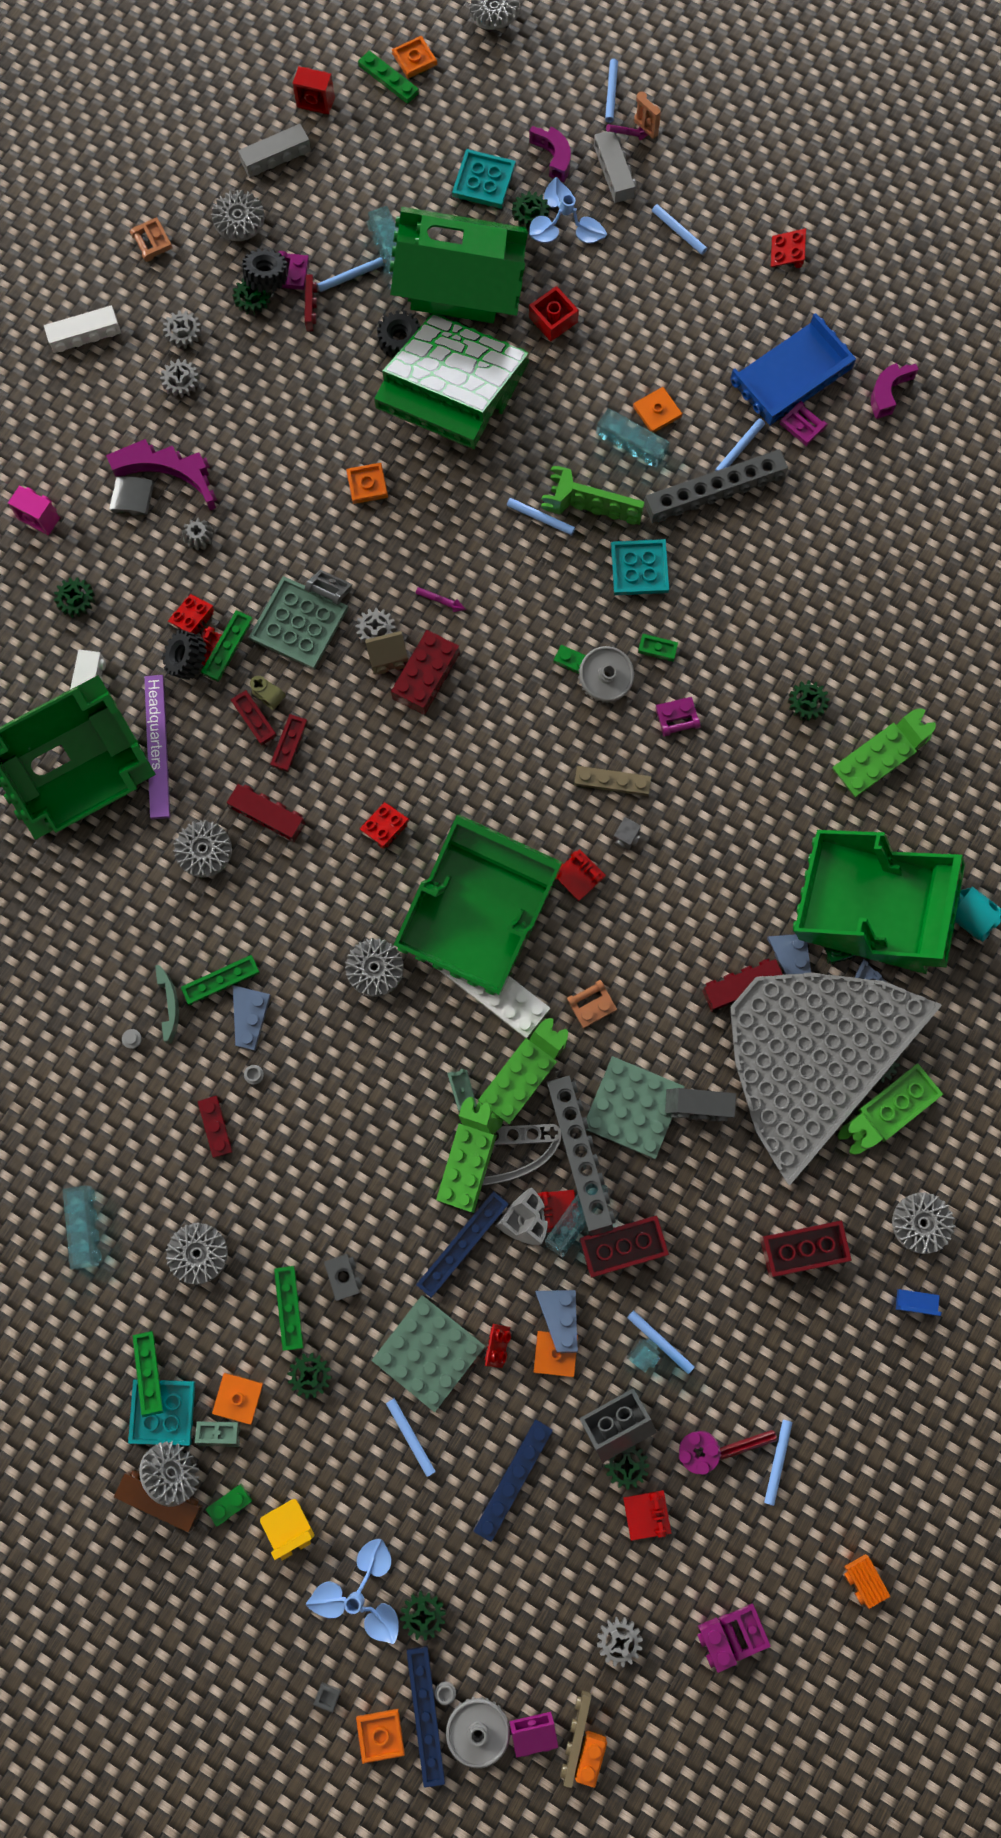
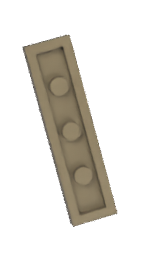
M577 766L574 786L649 796L651 776Z
M583 1690L581 1697L577 1696L575 1710H578L576 1719L572 1718L570 1732L573 1733L572 1740L567 1741L565 1755H568L567 1763L562 1764L560 1778H563V1786L569 1788L573 1786L591 1701V1693Z

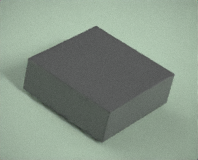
M322 1682L313 1705L333 1713L341 1689Z

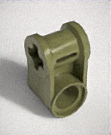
M255 676L250 681L252 694L272 710H275L286 697V694L279 687L273 685L262 676Z

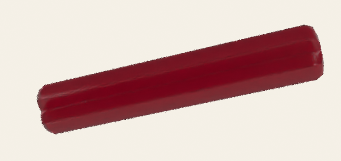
M770 1430L720 1447V1459L723 1460L776 1442V1433Z

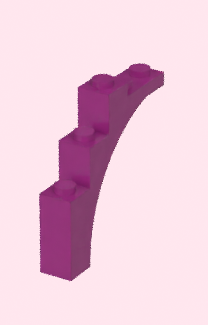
M144 439L106 455L115 477H123L138 472L169 474L186 481L203 495L209 510L216 508L214 503L217 500L213 490L209 491L207 487L210 485L207 476H209L207 468H210L206 457H201L200 452L182 459L180 452H175L173 445L155 452L153 445H148L147 440Z

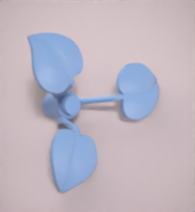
M555 177L547 186L544 199L548 200L550 208H559L558 214L553 222L546 216L534 218L530 224L529 236L540 243L554 241L559 234V229L554 225L557 223L560 215L567 216L573 213L575 225L578 226L576 236L580 241L591 244L607 236L605 229L595 219L582 217L580 223L578 222L577 209L574 208L575 197L558 177Z
M374 1539L366 1543L357 1556V1567L362 1571H367L357 1592L351 1593L348 1598L342 1597L343 1592L338 1584L330 1581L324 1582L316 1588L306 1602V1606L314 1613L326 1618L339 1617L343 1614L344 1610L349 1614H356L359 1611L361 1613L370 1611L372 1613H369L364 1621V1628L367 1634L375 1640L394 1644L399 1632V1620L395 1610L385 1603L378 1605L376 1610L372 1607L363 1606L365 1599L361 1591L370 1574L380 1577L386 1574L391 1567V1555L384 1541Z

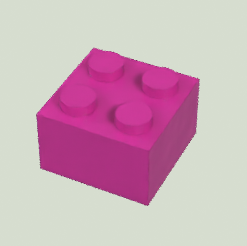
M19 485L8 502L19 521L48 536L60 519L56 512L57 509L52 505V501L44 495L42 497L37 495L29 487L24 488Z

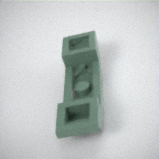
M155 965L157 984L161 988L166 987L169 1021L162 1022L163 1040L167 1044H172L179 1022L178 997L169 975L160 965Z

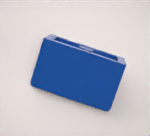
M897 1289L896 1310L941 1316L942 1312L938 1311L940 1295Z

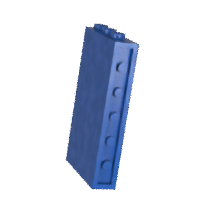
M815 313L810 324L740 372L736 368L733 369L730 380L732 385L742 393L743 398L751 403L754 411L760 414L769 425H772L788 414L800 401L804 403L853 369L856 358L848 350L847 345L842 343L836 333L826 325L824 319Z

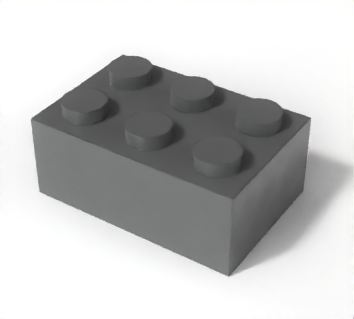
M684 1088L666 1089L665 1113H670L672 1118L690 1117V1119L728 1121V1118L735 1117L736 1093Z
M634 1389L579 1418L602 1463L657 1433L651 1418Z

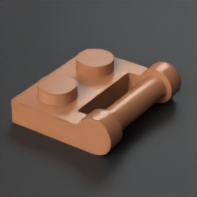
M639 92L636 96L637 113L634 116V122L654 139L659 133L661 111L658 106L647 99L645 92Z
M157 217L130 230V234L136 240L142 251V257L146 262L151 261L161 253L173 249ZM146 233L153 248H147L141 234Z
M601 980L595 982V985L579 994L566 998L583 1029L617 1011ZM598 991L602 995L580 1008L577 1006L578 1002Z

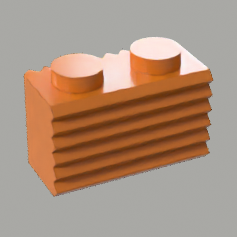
M865 1554L844 1566L846 1570L844 1576L850 1586L854 1584L857 1590L854 1594L860 1605L864 1604L870 1609L890 1597L869 1556Z
M586 1731L577 1762L575 1780L578 1783L595 1788L607 1746V1739L603 1735Z

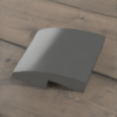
M116 477L109 510L113 513L129 512L131 515H147L154 481L137 477Z

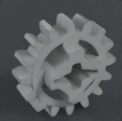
M178 310L177 315L171 313L172 318L166 317L167 323H163V333L166 341H170L171 346L176 344L177 348H180L183 345L186 349L187 344L193 346V341H199L197 336L202 335L200 331L202 327L198 317L195 318L194 313L189 315L188 311L185 310L184 314H181V311Z
M177 359L176 363L170 361V366H164L166 371L161 370L162 377H160L164 390L166 389L168 394L173 393L174 397L180 394L181 398H183L185 393L190 396L189 391L195 392L194 386H199L198 380H200L197 368L193 366L192 362L188 364L186 359L183 362Z
M375 608L374 612L368 609L367 615L361 613L362 619L358 618V624L355 626L357 637H361V643H364L366 639L371 637L374 638L396 631L395 621L391 619V614L385 615L384 609L378 612L377 608Z
M615 1617L614 1623L608 1619L607 1627L601 1625L603 1634H597V1637L601 1639V1641L597 1642V1647L603 1648L599 1652L600 1655L606 1654L605 1662L608 1663L610 1660H613L614 1667H616L618 1662L621 1663L622 1667H625V1661L633 1664L631 1658L635 1657L638 1659L639 1655L636 1651L642 1650V1646L638 1644V1642L643 1641L642 1636H637L640 1632L639 1628L633 1629V1621L627 1624L626 1617L622 1619V1622H619L618 1617ZM618 1627H622V1628H625V1629H627V1630H626L625 1632H623V1631L618 1630L617 1628H618ZM610 1632V1633H611V1639H610V1641L607 1642V1644H606V1637H607L608 1633ZM618 1637H619L621 1640H623V1645H622V1646H620L619 1644H616V1643H617V1642H616V1639H617ZM634 1639L633 1647L631 1651H629V1643L632 1642V1640ZM618 1652L621 1653L622 1656H616L612 1653Z

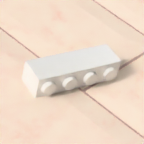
M112 305L44 325L53 353L63 352L66 349L80 347L83 344L96 342L121 333Z
M78 650L70 690L99 675L103 682L101 675L102 670L106 668V660L100 652Z

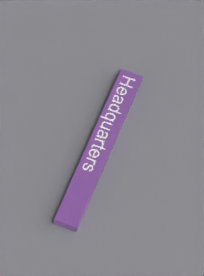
M163 675L144 676L148 761L156 773L155 776L149 778L150 818L164 819L170 818L165 684Z

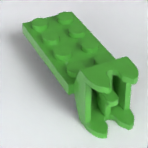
M553 466L551 468L555 475H551L550 479L559 484L558 487L552 486L551 491L556 493L555 496H542L541 500L546 502L542 503V509L560 515L571 505L578 510L584 509L596 515L602 514L614 520L620 519L629 524L640 525L644 501L573 482L571 469L560 466Z
M924 709L911 711L897 725L893 722L832 767L833 771L855 798L915 755L917 749L928 743L935 730L936 723L931 722L924 725L921 722L925 713Z
M552 1018L542 1021L529 1040L525 1038L478 1099V1102L482 1105L485 1102H489L492 1112L508 1125L511 1124L556 1065L557 1061L555 1059L566 1046L568 1030L564 1029L558 1033L552 1031Z
M917 1063L858 1110L860 1114L840 1129L838 1139L846 1140L849 1137H853L855 1143L851 1145L849 1153L852 1155L860 1154L881 1140L883 1142L940 1098L943 1093Z
M468 1097L461 1106L459 1118L462 1124H458L436 1199L469 1212L475 1211L497 1137L494 1133L502 1127L503 1123L501 1118L492 1113L489 1102H485L483 1105L478 1102L474 1110L475 1102L473 1097Z

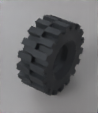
M264 248V251L257 249V252H254L252 250L250 255L247 253L245 258H243V280L248 287L251 286L252 290L258 289V292L266 290V293L269 290H273L274 292L277 291V287L281 289L282 284H286L287 261H285L284 256L281 257V253H275L273 249L268 251V248Z
M399 310L395 311L396 314L390 312L388 313L389 317H382L383 322L380 321L378 323L377 335L380 349L383 350L385 355L389 353V357L392 359L421 327L418 319L414 318L411 313L408 316L407 311H403L402 314L399 313ZM403 332L407 337L402 340H396L393 338V335Z
M185 630L176 631V634L172 635V639L169 638L167 641L169 644L165 646L166 653H163V657H165L163 664L167 673L184 680L195 678V674L198 675L200 673L199 668L202 669V662L206 659L204 654H206L207 650L204 649L206 647V643L203 642L204 639Z

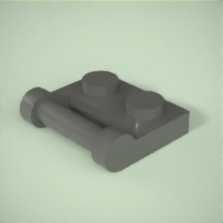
M319 570L307 581L305 590L315 592L332 600V603L339 605L341 600L351 591L353 584Z

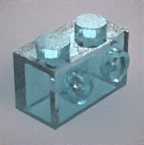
M648 1338L646 1340L640 1339L626 1358L641 1371L646 1372L649 1367L654 1368L660 1360L658 1357L660 1352L656 1350L659 1346Z

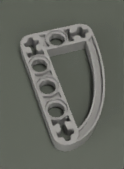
M555 1124L502 1126L496 1131L499 1134V1138L495 1141L494 1145L551 1143V1145L537 1160L522 1168L499 1175L484 1177L482 1186L514 1180L541 1167L558 1149L561 1140L560 1128ZM540 1128H544V1132H549L550 1128H554L558 1135H555L554 1139H551L550 1135H544L545 1140H541ZM510 1130H516L519 1137L517 1140L511 1141L508 1139L507 1133ZM528 1130H537L538 1137L535 1140H530L527 1137Z

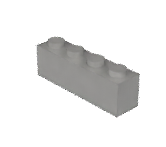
M298 124L242 148L238 152L240 161L250 178L298 156L305 155L311 151L309 138L301 124Z
M607 131L595 134L594 149L614 203L634 198L637 184L636 180L632 179L630 165L626 163V153L621 149L620 137L616 136V133Z

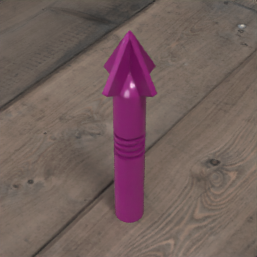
M610 124L606 126L607 132L636 136L639 140L648 136V133L640 126L638 129Z
M420 587L416 590V594L451 607L453 612L466 610L458 599L453 601Z

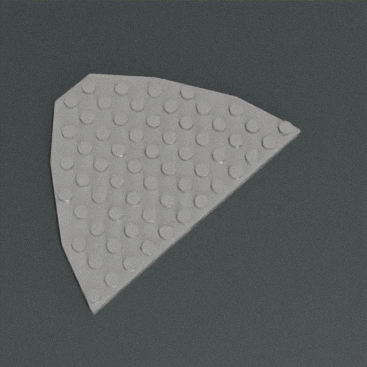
M819 973L755 977L731 1005L730 1013L735 1064L753 1126L787 1184H792L939 1010L942 1006L940 1003L885 981Z

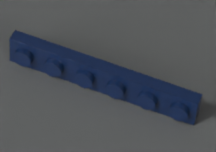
M493 1191L416 1286L432 1298L509 1204Z
M537 1419L534 1420L473 1532L492 1542L553 1431L552 1428Z
M428 1646L407 1649V1659L423 1786L426 1788L445 1785Z

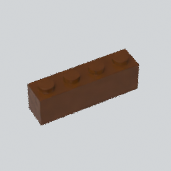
M136 1470L124 1473L114 1495V1498L186 1532H190L193 1529L203 1505L199 1504V1500L192 1496L178 1506L168 1507L158 1504L145 1492L140 1480V1474Z

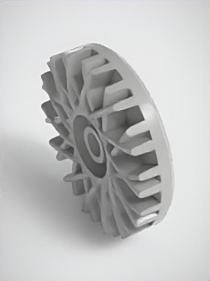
M471 0V4H469L472 21L477 26L488 30L501 29L510 25L520 13L519 0Z
M241 189L240 192L236 190V194H232L230 190L229 194L225 193V198H222L220 195V200H216L217 205L213 204V214L211 215L214 227L226 239L232 241L247 240L255 236L263 227L265 219L263 206L258 197L254 198L253 193L250 194L247 191V194H244Z
M602 646L590 651L583 658L578 670V679H580L579 684H582V690H585V694H589L591 699L594 698L595 701H602L601 703L619 700L628 693L634 681V669L628 656L621 650L610 646ZM604 672H608L609 677H607L604 674Z
M199 820L200 822L198 823L193 821L192 825L188 824L186 829L182 828V832L178 833V839L175 838L174 856L177 863L186 873L195 877H210L222 871L228 864L232 854L231 840L226 831L217 823H210L207 820H204V822Z
M371 938V940L366 939L364 942L360 941L353 950H350V954L347 955V962H345L346 976L352 987L359 993L371 997L382 996L394 990L401 981L404 970L402 957L396 947L378 938L379 940ZM373 965L378 966L377 970H371V967Z
M926 1192L915 1193L905 1197L896 1206L892 1217V1226L896 1238L905 1248L915 1253L928 1254L943 1249L942 1247L951 1240L950 1237L954 1233L953 1228H955V1225H953L955 1218L952 1217L953 1213L948 1209L949 1205H946L945 1201L940 1200L939 1196L927 1194ZM922 1219L925 1221V1227L920 1224Z
M192 1223L181 1227L170 1238L171 1240L167 1244L168 1248L166 1249L167 1265L173 1275L179 1280L188 1284H204L216 1278L223 1270L228 1255L227 1245L221 1233L212 1226ZM195 1250L200 1251L199 1257H194L193 1253Z
M166 1441L163 1444L160 1442L148 1450L143 1456L139 1468L140 1480L145 1492L158 1504L168 1507L178 1506L188 1500L197 1490L194 1487L199 1484V1476L195 1477V1473L199 1471V1468L195 1467L197 1463L192 1465L190 1461L194 1456H189V1451L184 1453L182 1451L184 1446L180 1447V1444L172 1446L173 1441L170 1443Z
M472 1697V1699L467 1698L463 1703L460 1702L459 1706L455 1707L453 1713L450 1714L446 1728L447 1744L452 1755L460 1763L471 1768L491 1766L503 1756L509 1744L510 1726L505 1712L501 1710L499 1705H496L495 1701L491 1702L488 1698L483 1699V1697L477 1699ZM480 1730L482 1731V1734L480 1736H476L474 1734V1731Z

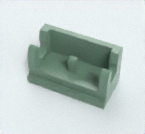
M460 1069L458 1072L452 1071L447 1073L458 1112L460 1113L461 1106L468 1097L474 1098L475 1109L477 1103L467 1070Z
M197 1421L195 1443L198 1446L239 1447L240 1440L238 1439L240 1426L238 1422Z

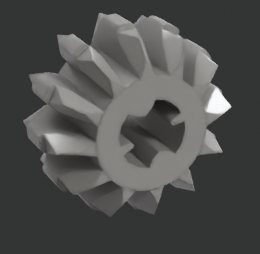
M197 518L196 522L190 519V525L184 524L185 530H182L183 540L190 548L195 546V549L199 550L200 546L205 549V544H211V539L214 535L212 527L208 525L207 521L203 520L201 522Z

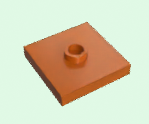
M422 36L392 49V54L407 79L437 65L435 56Z
M664 387L633 403V408L652 434L682 417V412Z
M382 463L346 469L353 504L388 498Z
M538 1331L533 1373L574 1377L576 1353H557L550 1333Z
M224 1373L212 1414L252 1425L264 1383Z
M399 1709L356 1717L362 1764L405 1756Z

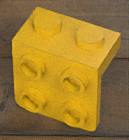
M297 1499L286 1502L260 1518V1523L274 1549L271 1552L274 1560L278 1558L284 1560L293 1554V1549L299 1547L301 1550L311 1544L310 1540L315 1536Z

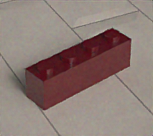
M237 784L226 802L230 809L292 842H295L305 825V821L302 818L303 815L294 810L293 812L288 811L287 807L282 803H273L268 796L263 793L260 795L256 794L254 789L248 785L241 786Z
M768 958L759 962L757 967L752 968V966L741 969L742 973L737 975L730 973L723 977L724 980L719 982L712 980L706 983V987L702 991L711 1012L733 1004L755 977L783 975L777 960L770 961Z

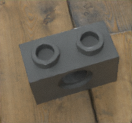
M345 1254L324 1262L336 1301L361 1293L360 1289L363 1286L360 1277L355 1275L354 1269L357 1267L353 1257ZM343 1271H347L350 1275L346 1283L341 1282L339 1279V1275Z

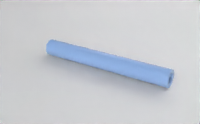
M611 59L609 65L605 121L608 123L614 121L618 71L617 59Z
M658 204L653 207L652 212L701 255L707 251V247Z
M379 257L317 283L320 292H323L384 266L383 260Z
M759 418L715 471L727 468L735 461L765 425L762 419Z
M509 498L507 502L508 507L571 536L575 531L574 526L517 500Z
M634 1310L629 1314L627 1318L687 1374L694 1369V1365Z
M395 1398L387 1402L388 1409L426 1477L430 1476L436 1471Z
M784 1419L782 1420L764 1503L773 1506L775 1505L793 1422Z

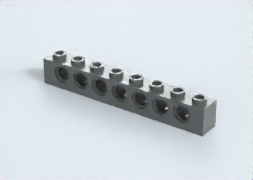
M779 449L646 495L644 505L651 522H661L667 519V517L679 516L684 511L696 510L704 504H713L719 499L730 498L736 493H745L753 487H762L774 480L779 481L786 476L788 466ZM667 503V504H669L670 506L666 507V506H664V505H662V504Z
M570 1075L548 1081L549 1092L589 1234L594 1236L614 1230L612 1224L616 1223L613 1210L608 1211L607 1204H610L607 1192H603L601 1186L605 1184L602 1172L598 1173L596 1166H600L596 1154L592 1155L591 1148L594 1147L591 1135L587 1136L585 1129H589L586 1117H581L580 1111H583L581 1099L577 1100L575 1093H578L576 1082H571ZM566 1096L571 1098L568 1102L561 1101ZM570 1114L576 1115L574 1120L566 1119ZM576 1132L582 1134L578 1139L571 1137ZM579 1151L587 1152L586 1156L584 1157H578L576 1155ZM586 1169L592 1171L589 1176H583L582 1172ZM591 1188L598 1190L595 1195H589L587 1191ZM596 1207L603 1209L601 1214H594L592 1211Z

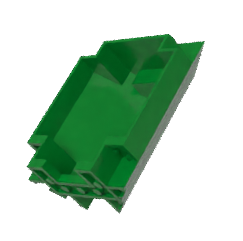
M401 206L400 216H396L395 227L398 228V231L394 232L393 242H396V246L392 247L391 257H395V260L391 261L389 271L393 272L390 295L408 298L407 302H411L410 310L488 323H494L496 312L517 316L522 277L525 269V247L528 237L525 227ZM432 227L464 231L462 244L433 240L428 236L427 231Z
M99 675L0 727V788L2 787L6 792L4 794L6 801L14 805L16 809L14 813L18 820L24 821L35 840L53 830L56 833L136 790V785L156 775L137 738L132 733ZM62 745L70 761L44 775L36 774L32 770L31 763L35 758Z

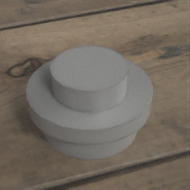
M129 1029L122 1035V1043L129 1049L138 1047L142 1041L141 1034L135 1029Z
M250 1065L245 1069L244 1078L249 1084L255 1085L263 1080L264 1072L261 1067Z
M446 1681L439 1683L435 1689L436 1700L442 1705L451 1704L456 1697L454 1685Z

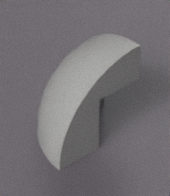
M529 1188L509 1206L495 1226L516 1240L531 1245H540L544 1241L548 1226L543 1211L545 1209L544 1203L533 1188Z

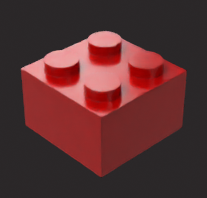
M298 66L293 80L297 108L329 115L335 99L331 73Z
M557 286L529 305V318L550 342L578 323L579 310Z

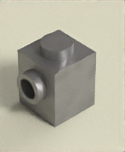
M624 817L613 836L615 845L621 849L626 848L628 850L632 845L636 846L640 839L638 834L641 825Z

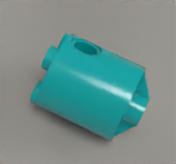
M972 886L960 892L955 922L977 940L984 942L989 936V932L1001 923V908Z

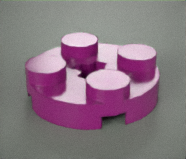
M694 1431L683 1438L679 1446V1460L687 1470L703 1475L712 1471L718 1465L721 1458V1450L717 1439L712 1434L706 1431ZM702 1447L705 1457H697L695 1448L699 1449Z

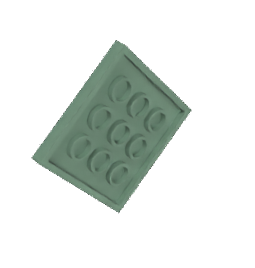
M283 576L249 635V640L315 670L344 618L348 605L341 602L339 605L332 603V600L315 592H308L305 590L304 585Z
M612 1056L586 1118L589 1129L585 1130L647 1157L656 1159L672 1119L670 1113H665L666 1089L684 1088L685 1086Z
M421 1295L371 1361L433 1412H436L484 1349L485 1345L426 1297Z

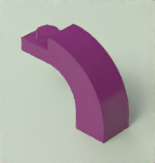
M532 126L529 131V143L544 148L553 155L549 165V177L553 179L558 177L561 182L565 183L570 171L571 150L567 139L560 131L553 127H550L547 132L542 128Z
M895 363L887 367L879 375L871 395V408L876 419L893 414L896 402L892 396L891 388L915 379L919 370L917 364L904 365L899 369L898 364Z

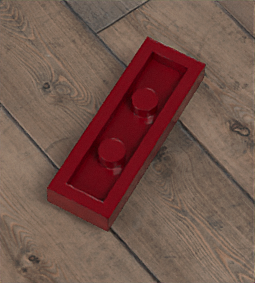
M306 274L304 320L306 331H314V324H317V314L314 313V309H317L315 293H318L317 282H314L313 274Z
M247 690L231 699L232 704L261 746L277 736Z
M289 714L271 760V767L289 772L307 726V719Z
M218 1096L197 1101L212 1157L217 1158L233 1153Z

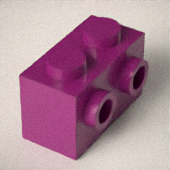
M716 1617L698 1625L700 1633L697 1636L702 1647H707L709 1654L706 1655L710 1667H715L719 1673L737 1665L718 1618Z
M551 1712L509 1721L516 1758L521 1756L527 1757L534 1753L548 1752L558 1748Z

